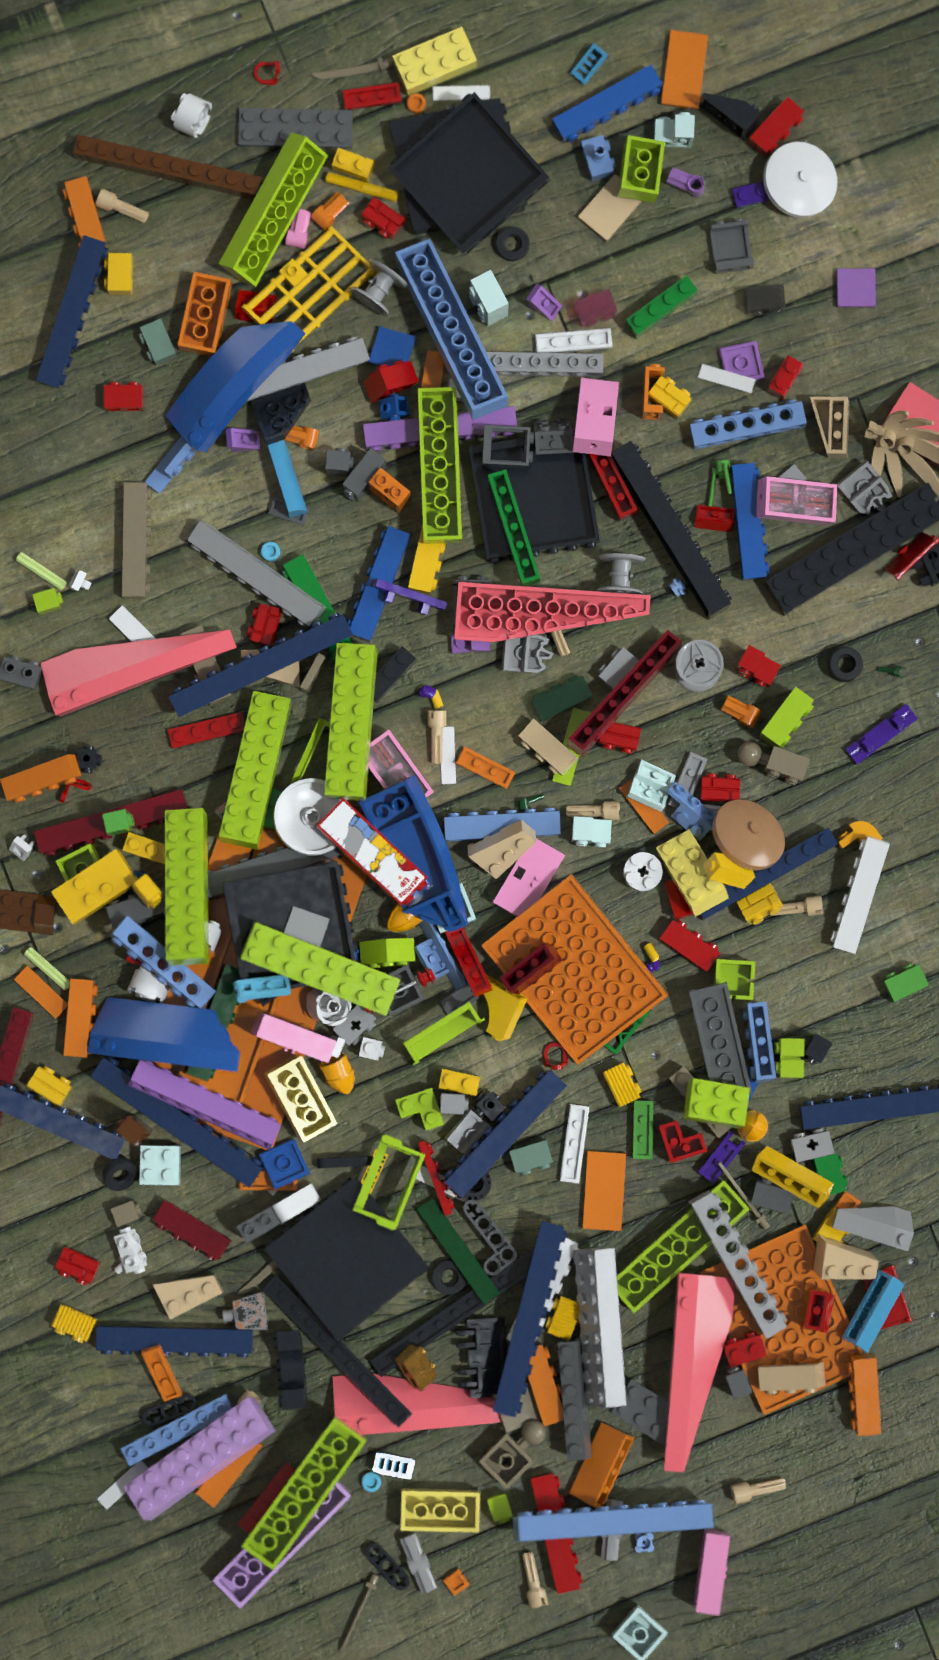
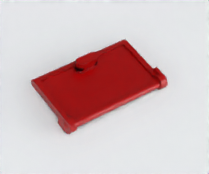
M922 532L909 545H903L897 551L899 555L883 571L899 581L902 578L901 576L935 544L939 543V538Z
M890 1265L881 1270L898 1279L895 1265ZM863 1279L866 1291L869 1289L873 1279ZM902 1290L880 1330L913 1321Z

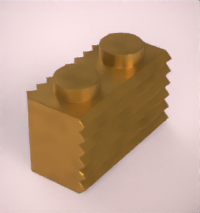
M410 1344L395 1358V1361L412 1387L423 1391L438 1374L435 1371V1365L427 1359L426 1351L421 1346L417 1347Z

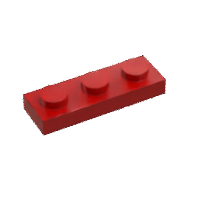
M399 82L343 90L345 110L402 103Z

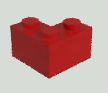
M400 360L393 363L392 366L384 364L377 367V371L370 373L363 384L370 402L373 403L387 398L386 396L389 394L410 389L419 380L412 362Z
M748 645L735 670L738 671L737 674L746 679L750 677L755 680V684L765 688V686L769 687L781 665L765 657L766 653Z
M677 1120L658 1126L669 1163L708 1151L702 1133L683 1138Z

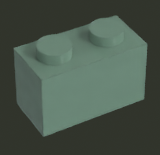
M161 319L140 327L142 333L139 336L143 345L146 343L149 350L146 352L150 362L155 361L157 366L177 357Z
M546 1140L509 1151L515 1172L520 1173L521 1176L532 1173L531 1169L536 1167L539 1170L549 1168V1163L553 1162Z

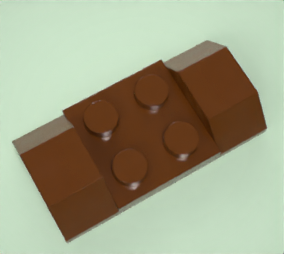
M0 890V929L53 935L57 905L56 898L54 896Z

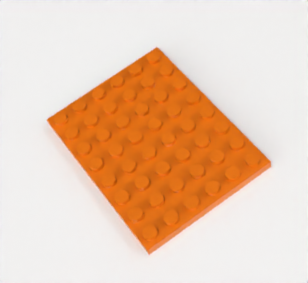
M572 874L481 945L504 974L543 943L554 946L563 961L520 994L528 998L526 1002L577 1065L668 996V993Z
M805 1224L749 1249V1254H747L749 1260H754L759 1270L756 1273L759 1278L763 1277L768 1285L765 1288L768 1294L772 1293L776 1299V1309L778 1311L781 1310L787 1320L784 1322L786 1325L785 1329L766 1339L736 1286L734 1290L733 1318L727 1334L729 1339L737 1337L739 1340L745 1338V1334L756 1331V1334L760 1333L762 1335L767 1353L766 1357L741 1364L763 1415L812 1393H804V1389L797 1390V1393L786 1394L785 1390H777V1394H766V1391H760L758 1367L824 1362L826 1385L816 1389V1391H819L851 1376L847 1369L850 1355L864 1354L862 1349L842 1338L850 1322L831 1280L821 1279L813 1270L816 1246ZM738 1259L735 1262V1267H742L744 1260ZM722 1262L700 1271V1275L731 1278ZM747 1276L744 1283L746 1285L751 1284L753 1276ZM811 1290L835 1295L828 1334L804 1328ZM761 1292L754 1295V1301L762 1299ZM767 1309L764 1311V1318H768L771 1316V1309Z

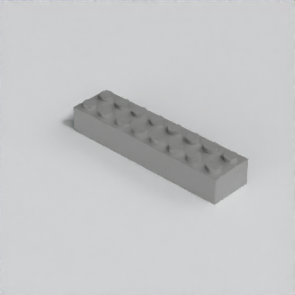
M614 1248L574 1250V1263L576 1265L575 1281L578 1291V1320L581 1330V1359L584 1369L583 1381L585 1383L584 1399L586 1406L602 1408L625 1406L626 1393Z

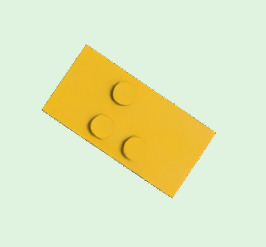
M115 849L51 892L70 922L76 925L131 889L133 883L138 878L120 850Z

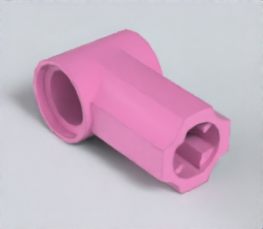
M303 209L298 210L292 221L291 229L288 230L287 246L305 249L311 212Z

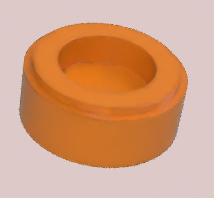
M412 94L407 100V107L410 112L419 114L425 110L426 100L421 94Z

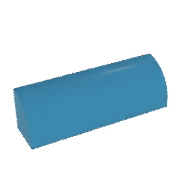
M282 440L267 445L289 518L308 513L286 441Z
M878 1270L876 1279H873L842 1338L868 1353L905 1284L895 1277Z

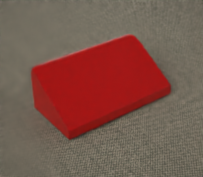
M697 504L694 527L732 532L735 509Z
M674 881L665 882L674 917L680 920L694 915Z

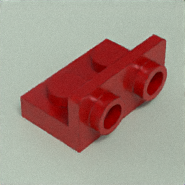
M239 290L235 310L236 319L255 322L241 306L248 304L259 292ZM269 294L252 311L260 318L276 303L277 295ZM271 317L265 324L273 323V317Z
M756 1331L745 1334V1338L739 1340L737 1337L727 1339V1343L724 1344L730 1368L767 1356L762 1335L760 1333L756 1334Z

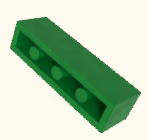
M686 275L627 318L625 326L635 339H638L695 297L698 289Z

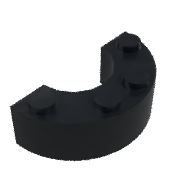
M300 1330L276 1332L277 1337L273 1338L274 1349H278L277 1371H281V1379H278L279 1391L281 1390V1396H278L279 1408H282V1410L307 1408L306 1373Z

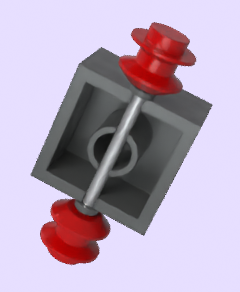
M408 965L388 974L400 979L388 1010L390 1017L425 1000L418 985L421 984V986L427 988L428 982L434 984L433 980L436 977L431 968L427 970L425 966V971L422 973L417 970V978H414ZM365 1008L367 1013L371 1012L373 1014L372 1010Z

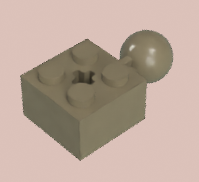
M745 742L738 749V759L742 764L746 766H754L757 763L765 765L763 771L767 772L766 776L773 779L783 778L785 783L793 786L803 781L810 762L809 758L776 746L770 750L768 755L763 753L760 746L754 742Z
M528 1421L523 1426L522 1437L517 1442L508 1433H505L479 1459V1462L507 1490L534 1463V1459L525 1450L529 1445H538L544 1441L546 1428L540 1421ZM504 1456H505L506 1458H507L508 1456L511 1457V1458H510V1462H511V1463H510V1464H507V1463L502 1464V1462H503V1459H502V1458H503Z

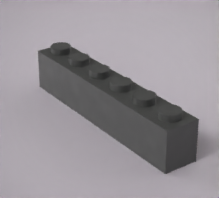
M580 1340L558 1342L567 1461L586 1460L592 1457L588 1406H586L584 1399L585 1383L583 1381L584 1369L581 1359L582 1343Z

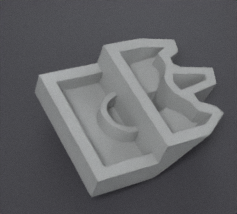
M867 460L837 483V486L860 513L867 515L870 514L871 506H874L878 511L885 509L882 498L892 497L886 483Z
M532 635L504 640L501 671L539 673L546 669L542 659H551L554 654L543 648L545 644H548L549 639L540 635Z
M468 1109L444 1139L461 1154L467 1156L472 1151L470 1147L477 1140L480 1142L485 1137L483 1133L490 1125L484 1122L472 1110Z

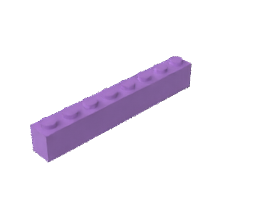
M515 406L502 408L475 420L471 419L468 412L457 413L458 439H465V441H474L476 437H483L484 425L517 427ZM419 418L363 424L366 450L371 448L375 452H380L382 448L398 450L401 449V446L408 445V448L420 446ZM492 432V438L503 434V437L514 435V433Z
M140 1060L128 1083L130 1087L268 1150L273 1145L281 1127V1124L277 1123L276 1119L272 1117L266 1118L260 1115L257 1110L246 1109L242 1107L241 1103L237 1101L231 1102L220 1093H211L207 1091L206 1087L199 1084L194 1085L185 1077L174 1076L171 1071L164 1068L159 1069L147 1060Z

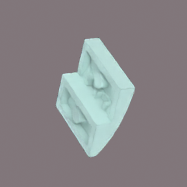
M641 760L627 797L662 812L668 797L667 790L673 785L676 775Z

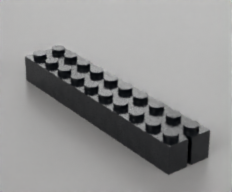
M629 441L611 452V456L631 495L706 617L710 620L727 610L731 605L730 600L732 598L728 591H723L720 586L722 582L716 573L713 574L710 570L712 566L707 557H702L700 553L702 549L697 541L693 542L690 535L692 533L688 526H683L680 521L682 517L676 508H672L670 504L672 501L667 492H662L660 488L662 484L657 476L653 477L650 470L652 468L647 460L643 461L639 446Z
M926 483L768 579L764 585L783 616H786L939 523V501H935L937 495L930 484Z

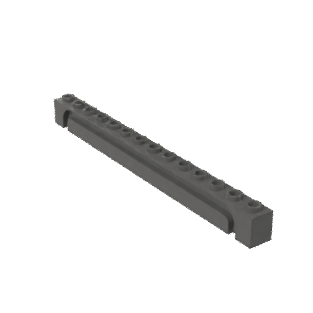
M282 846L276 848L275 852L267 854V852L256 855L257 858L252 860L245 858L239 860L238 864L233 866L230 864L223 865L218 871L212 872V870H208V901L224 896L222 885L224 881L325 863L345 857L346 855L337 847L322 855L308 856L297 853L289 847ZM165 888L160 889L163 895L162 902L156 908H147L137 894L129 896L128 900L123 902L117 900L109 903L106 909L113 930L125 916H129L137 924L165 916Z

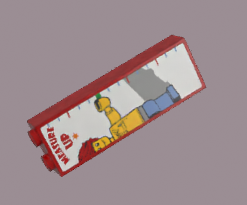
M344 798L316 826L328 840L400 907L403 904L407 906L414 899L412 894L416 890L420 892L428 884L425 882L428 877Z

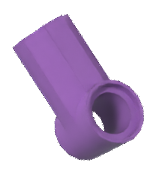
M672 168L667 184L688 192L692 197H699L703 194L704 180L698 175L693 176ZM698 183L701 187L695 190L691 188V185Z

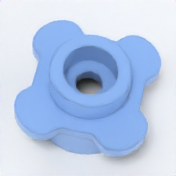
M674 578L673 582L670 583L673 592L677 596L681 594L686 595L685 590L687 588L681 579Z
M649 1532L642 1535L637 1533L635 1535V1550L638 1553L642 1551L652 1552L654 1550L652 1545L654 1536L652 1533Z

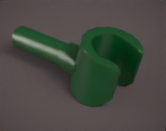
M896 666L895 668L879 667L878 671L894 674L898 678H905L906 676L899 675V671L907 669L902 666Z
M543 794L520 800L518 802L519 811L529 809V803L543 799Z

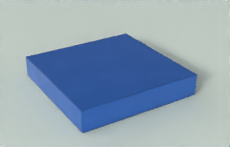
M379 326L369 363L377 366L384 364L392 366L393 363L403 360V362L409 361L416 337Z
M295 1139L259 1154L274 1190L310 1174Z

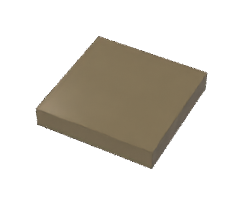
M318 653L300 686L302 692L306 694L310 693L326 664L325 656Z
M527 1382L526 1394L521 1395L520 1402H523L521 1413H517L516 1418L499 1414L505 1433L523 1427L528 1421L542 1420L529 1382Z

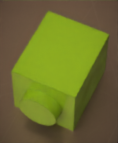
M55 588L32 594L39 615L62 609L61 603H63L61 592H57Z
M506 1492L487 1497L494 1522L498 1521L499 1524L510 1521L509 1517H512L513 1514Z

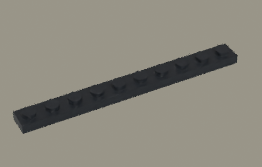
M528 1251L509 1264L498 1274L490 1277V1280L500 1292L499 1295L527 1277L533 1255L531 1251ZM472 1290L370 1361L382 1377L398 1366L395 1358L410 1344L424 1348L485 1305H483Z
M277 1276L262 1289L398 1428L413 1415L341 1341L336 1342L316 1315Z

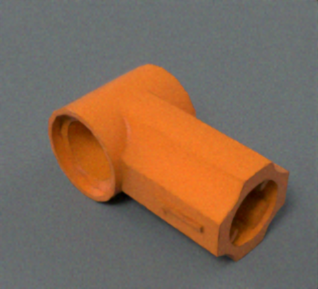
M337 192L324 205L319 206L312 213L311 218L325 231L349 205V202L343 195Z
M293 426L285 441L298 444V446L308 450H315L320 431L310 427L301 428Z
M729 695L721 709L726 714L738 719L741 724L752 729L762 713L755 706L744 704Z

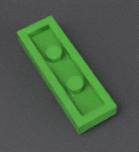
M634 1101L633 1159H652L653 1101Z

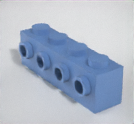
M767 1002L749 1003L745 1006V1010H742L743 1021H747L745 1038L749 1040L750 1048H747L748 1059L752 1060L750 1077L754 1078V1083L774 1081L776 1079Z

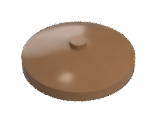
M733 800L724 804L714 816L712 823L714 839L722 853L735 864L750 870H763L774 865L783 854L785 838L782 828L776 818L761 805L748 800Z

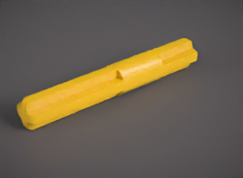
M328 172L325 181L327 183L394 202L398 200L399 192L331 172Z

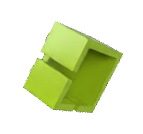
M716 959L714 984L727 982L730 999L734 996V1000L752 1001L754 983H749V979L753 980L755 978V961Z
M778 1039L774 1043V1054H777V1062H774L777 1078H804V1060H801V1056H804V1039Z

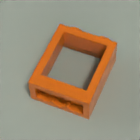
M382 468L368 482L370 491L398 514L411 500L410 491Z

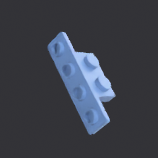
M181 436L145 482L160 494L173 477H177L183 469L182 466L186 461L189 462L192 459L196 449Z
M674 782L667 790V793L681 805L671 817L686 830L690 829L693 836L701 841L709 830L713 831L712 823L715 814L686 791L682 785Z
M425 921L419 923L428 940L415 946L414 949L424 969L425 966L427 970L431 968L436 979L447 974L455 990L466 985L464 975L458 970L454 957L450 955L445 941L437 932L436 925Z

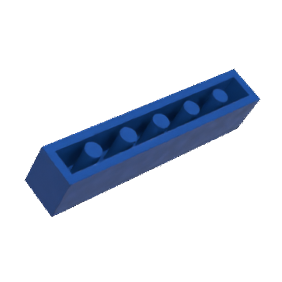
M649 65L553 118L552 125L563 143L567 141L570 143L576 140L579 134L583 132L586 134L592 131L595 125L607 123L613 115H621L628 110V107L641 104L644 98L656 96L660 93L662 82L653 66Z
M755 463L732 465L731 478L742 581L765 579L767 577L766 574L769 573V563L765 562L764 556L767 555V544L763 543L762 537L765 536V525L761 524V518H756L758 488L756 479H759V468H755Z
M388 526L387 530H383L380 541H383L380 548H376L373 557L376 561L374 566L370 565L367 576H369L367 584L363 583L360 594H363L360 601H356L353 609L356 614L354 619L350 618L348 622L353 632V637L371 643L386 603L382 601L385 591L370 587L372 579H380L393 584L410 539L409 533Z

